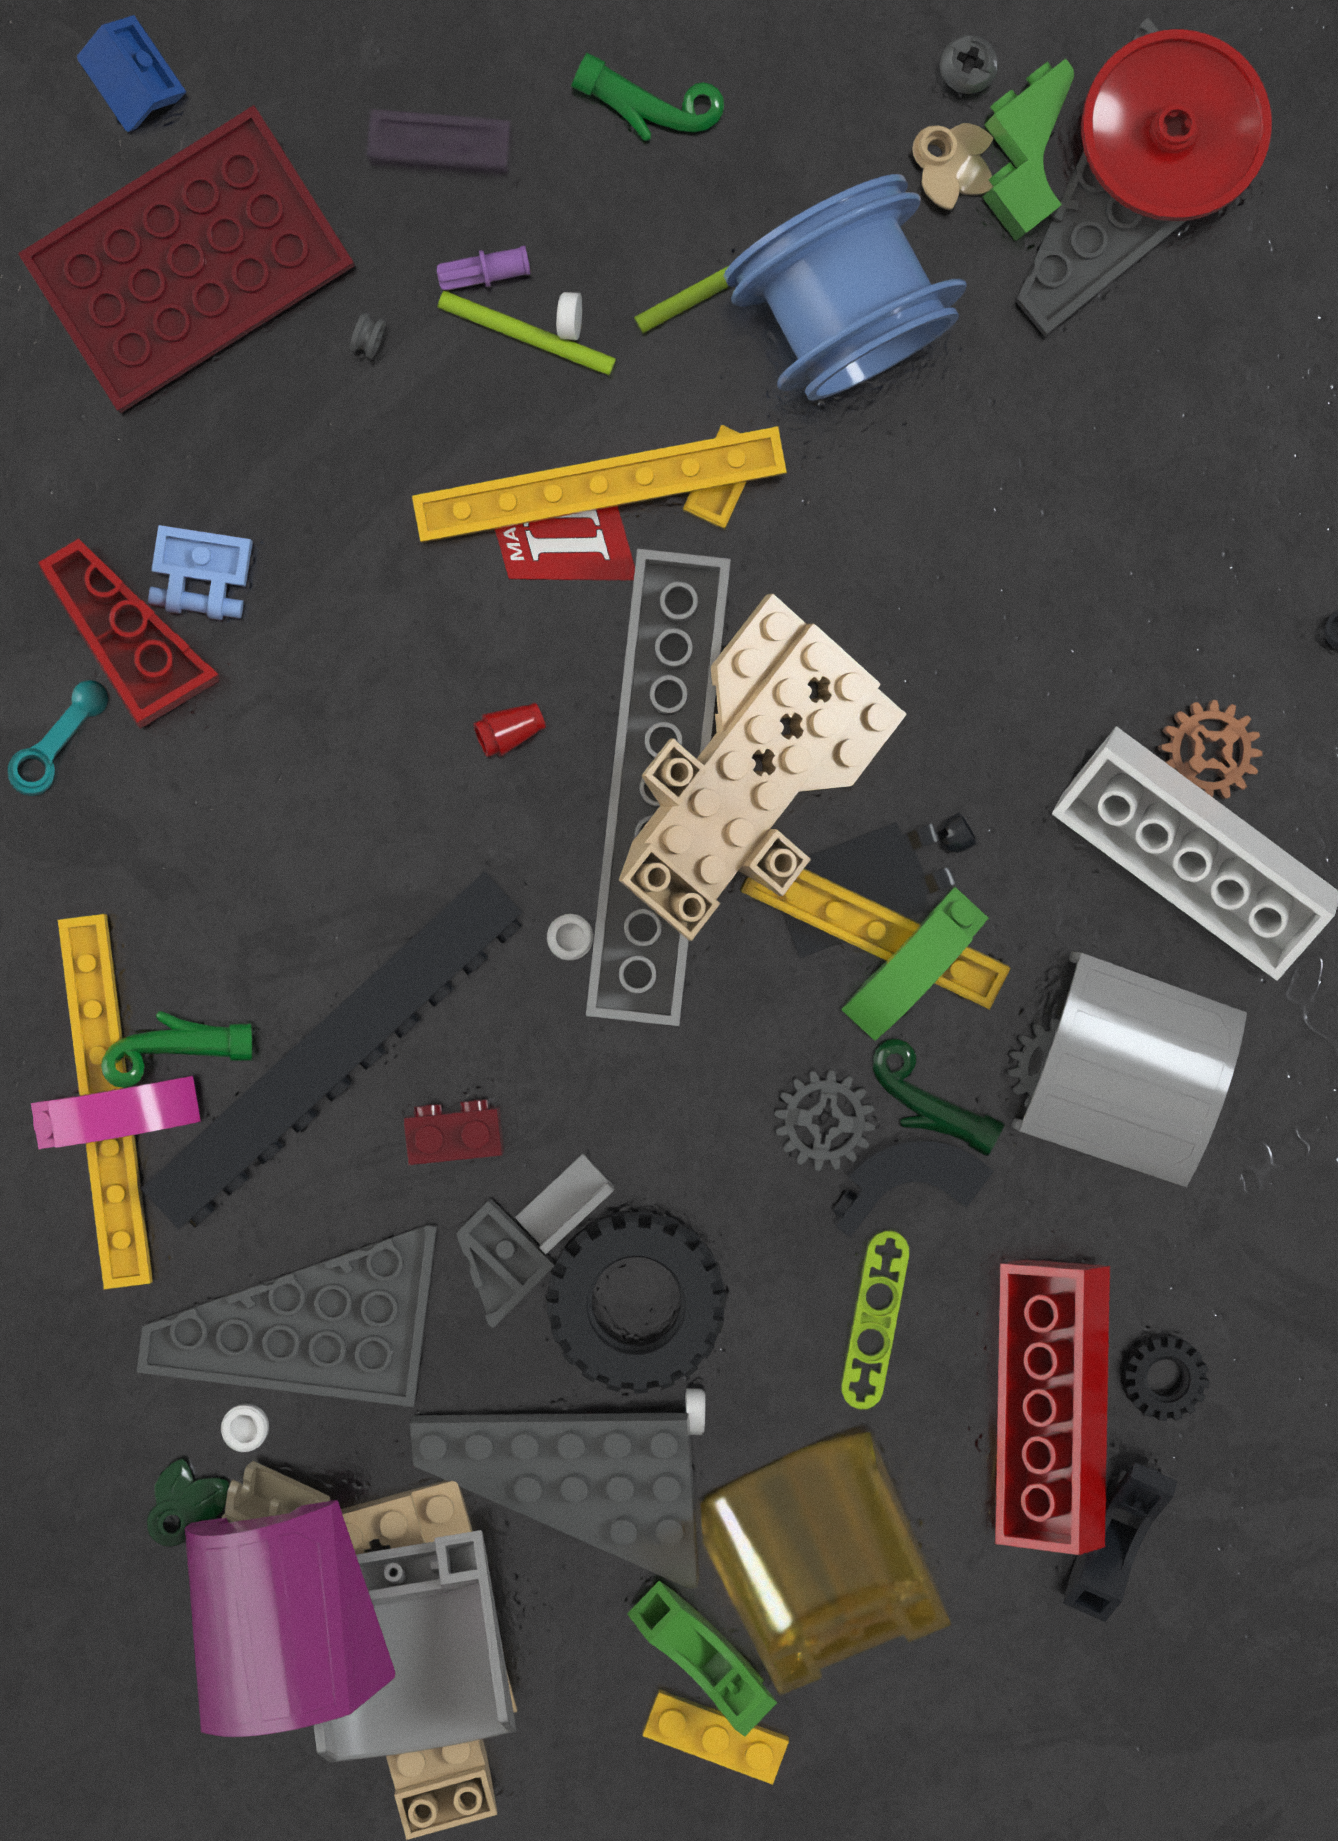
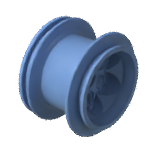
M891 174L866 181L814 205L755 242L726 269L724 273L726 283L730 287H736L731 296L732 303L736 306L746 307L767 302L798 359L779 377L777 381L779 390L793 391L806 387L805 394L809 400H818L832 396L860 384L908 358L941 336L958 320V312L950 306L963 295L967 283L962 279H949L933 285L930 283L900 227L916 212L921 202V198L917 193L906 192L908 183L903 175Z

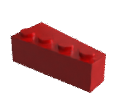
M80 539L75 540L38 562L47 582L139 729L219 682V674L208 663H205L177 633H174Z

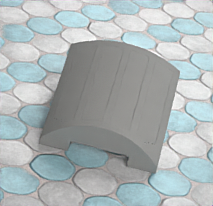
M1071 952L1069 960L1077 965L1049 1054L1023 1120L1015 1118L1011 1127L1020 1132L1187 1187L1206 1150L1224 1104L1239 1055L1247 1012L1087 954Z
M482 1530L437 1537L434 1542L357 1554L356 1556L396 1675L392 1681L352 1714L314 1725L317 1753L330 1763L441 1748L516 1732Z

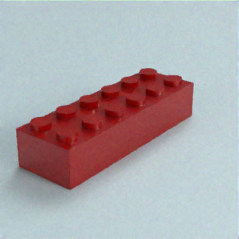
M1040 1260L1000 1263L995 1544L1081 1555L1105 1547L1110 1266Z

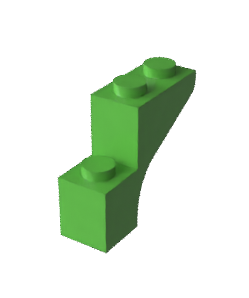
M1064 59L1054 68L1049 62L1043 64L1026 78L1030 87L1017 96L1013 90H1010L990 106L995 114L984 124L1017 169L1010 162L988 179L993 188L982 198L1015 241L1062 205L1051 190L1046 179L1043 156L1046 144L1074 79L1073 67L1067 59Z

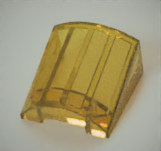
M871 1432L831 1439L784 1455L741 1476L700 1503L705 1547L779 1696L821 1679V1668L901 1635H905L909 1643L951 1625L947 1610Z

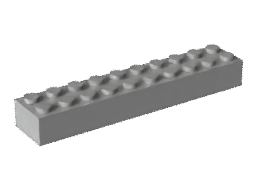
M637 549L586 1016L679 1026L689 940L623 885L619 878L633 840L660 807V804L641 775L670 738L676 740L696 759L711 741L716 698V685L712 686L711 665L721 653L731 559Z

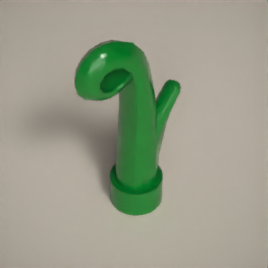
M587 52L571 84V87L589 96L593 94L609 104L632 125L639 136L645 141L651 139V132L643 118L675 130L698 132L707 130L717 123L724 110L723 96L719 89L712 84L702 82L690 87L684 95L682 110L624 78L605 66L606 61ZM699 96L708 98L711 103L710 109L704 114L696 115L693 106L694 100Z
M159 1011L156 1014L157 1020L172 1030L134 1034L118 1040L108 1048L103 1056L101 1069L103 1076L110 1084L115 1087L126 1088L138 1083L144 1074V1063L141 1054L230 1057V1061H252L251 1024H229V1027L208 1026L189 1022ZM124 1057L133 1065L132 1070L127 1073H121L116 1070V1063Z

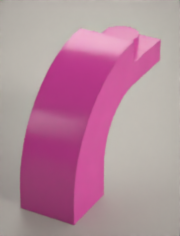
M193 1076L31 1103L38 1149L84 1144L201 1122Z

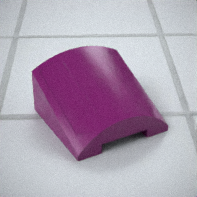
M338 1500L302 1505L288 1514L229 1523L227 1517L193 1522L185 1527L201 1732L222 1737H249L280 1733L331 1721L352 1714L395 1678V1669Z

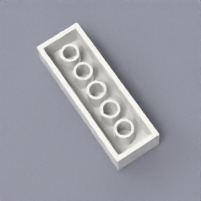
M1117 726L1065 789L1052 812V815L1277 981L1335 916L1338 907V890Z

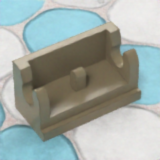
M252 1461L245 1468L243 1486L236 1480L231 1481L227 1492L225 1514L222 1518L227 1517L229 1523L288 1514L302 1505L330 1501V1496Z

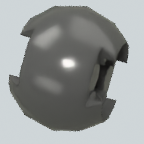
M963 35L949 42L941 53L939 64L941 75L947 85L956 92L965 94L981 92L990 86L997 75L999 65L996 51L992 45L977 35ZM968 55L976 58L975 66L978 67L973 68L970 74L962 71L963 63L961 62Z

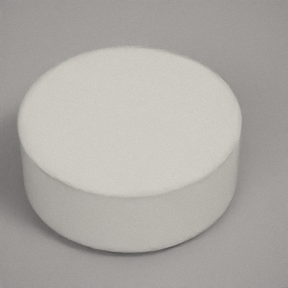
M563 292L559 297L557 307V334L560 339L578 340L582 323L581 293Z
M565 914L559 916L549 926L547 932L548 946L561 959H579L588 953L593 944V930L590 924L579 915Z
M686 1388L685 1413H689L690 1435L702 1436V1433H704L705 1391L703 1389Z
M248 1403L239 1404L230 1409L224 1416L221 1424V1434L225 1443L230 1448L239 1452L255 1450L264 1442L269 1432V1421L264 1411L258 1406Z

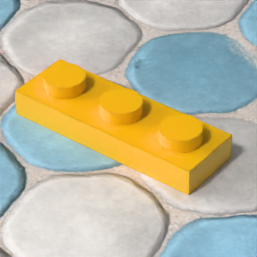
M658 1689L642 1732V1736L772 1785L789 1743L787 1736L758 1725L746 1736H743L732 1727L722 1712L662 1689Z

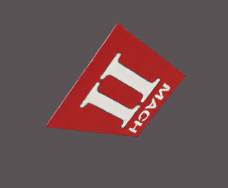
M618 506L495 529L509 579L634 580L635 565Z

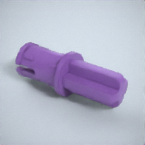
M520 246L521 248L484 254L483 250H479L480 255L439 263L437 265L439 285L444 291L483 283L486 284L487 288L491 287L490 282L525 274L531 275L526 247Z

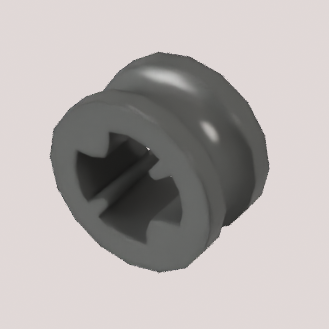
M363 311L355 326L349 350L354 353L358 350H363L366 353V357L372 359L380 345L386 326V319L380 317L374 321L370 318L369 313Z

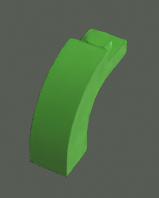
M954 887L904 944L862 984L841 1010L876 1041L939 979L971 943L974 935L989 918Z
M658 1581L627 1613L647 1641L684 1669L707 1693L732 1727L743 1736H746L778 1703L762 1684L764 1681L741 1653L694 1607L661 1581Z

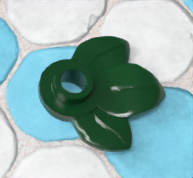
M183 1459L172 1462L159 1475L154 1484L156 1505L150 1510L146 1522L150 1537L156 1543L166 1547H174L183 1542L186 1543L185 1527L193 1522L218 1519L217 1516L226 1505L227 1492L230 1486L229 1482L220 1478H205L193 1481L190 1469ZM169 1515H176L179 1520L177 1529L172 1532H166L163 1528L164 1519Z

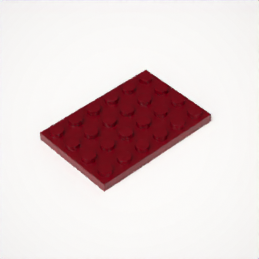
M255 105L18 253L119 413L124 412L355 266Z

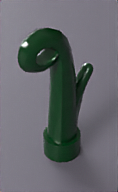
M891 1039L881 1043L873 1056V1072L878 1082L891 1096L920 1115L903 1117L899 1121L900 1126L904 1128L926 1129L953 1136L969 1143L968 1147L988 1157L1005 1124L987 1114L983 1117L903 1080L909 1076L916 1065V1053L913 1047L899 1039ZM897 1053L902 1056L904 1065L898 1069L891 1070L887 1062L888 1056Z

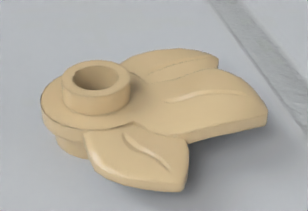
M962 123L950 130L943 126H929L918 133L913 142V156L916 162L923 168L922 187L935 204L946 210H951L958 199L959 193L977 196L985 194L993 188L988 180L992 177L991 171L980 156L993 141L992 135L981 127L970 123ZM928 146H938L942 151V156L936 157L928 151Z

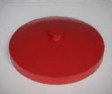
M1171 29L1150 33L1131 41L1119 49L1104 64L1094 79L1085 100L1081 120V135L1086 159L1104 190L1131 211L1145 217L1163 221H1187L1205 217L1219 211L1234 201L1249 186L1260 170L1267 155L1272 131V116L1267 92L1249 61L1232 46L1216 37L1184 29Z

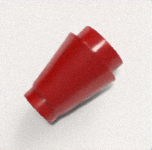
M535 702L530 705L482 714V720L473 723L478 742L487 757L495 754L501 757L538 733V731L546 728L542 713Z

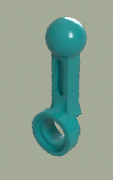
M95 680L80 682L72 692L71 706L45 737L31 748L22 749L13 755L8 764V779L11 786L17 792L27 796H36L50 788L55 775L53 763L55 756L88 717L101 714L108 705V692L100 682ZM27 759L38 760L43 764L45 774L36 782L25 781L18 774L17 769L20 763Z

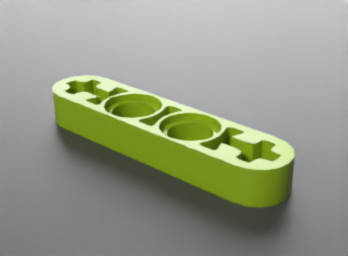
M882 1229L875 1232L869 1239L865 1252L841 1378V1391L845 1401L857 1409H869L875 1406L880 1401L885 1386L909 1260V1246L906 1239L899 1232L892 1229ZM887 1238L894 1239V1246L901 1249L899 1256L891 1257L888 1267L889 1272L898 1271L896 1280L885 1275H869L871 1267L881 1270L882 1256L875 1252V1248L877 1245H884ZM877 1283L888 1285L892 1291L891 1303L883 1309L872 1308L866 1301L868 1289ZM875 1329L883 1335L884 1344L878 1353L865 1354L858 1348L857 1340L864 1330ZM854 1358L867 1364L880 1363L879 1371L869 1367L868 1382L870 1385L875 1386L873 1392H866L863 1399H857L855 1390L849 1388L850 1382L859 1381L862 1370L861 1365L852 1366Z

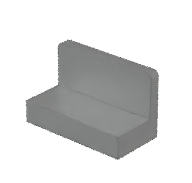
M582 1153L522 1209L515 1218L540 1244L539 1248L547 1254L614 1191L615 1186Z

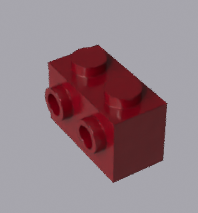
M488 1099L460 1102L461 1110L442 1112L441 1104L414 1107V1115H408L404 1118L408 1165L502 1156L504 1145L500 1106L489 1107Z

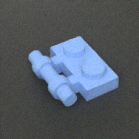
M158 525L152 572L170 576L168 589L150 587L148 604L165 607L166 612L181 614L182 610L207 613V618L222 620L223 616L240 619L243 612V600L226 598L227 584L246 587L253 541L246 538ZM186 578L210 581L209 595L185 592Z

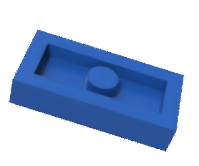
M135 15L101 25L77 55L79 63L127 132L137 129L152 110L176 103L186 93V90Z

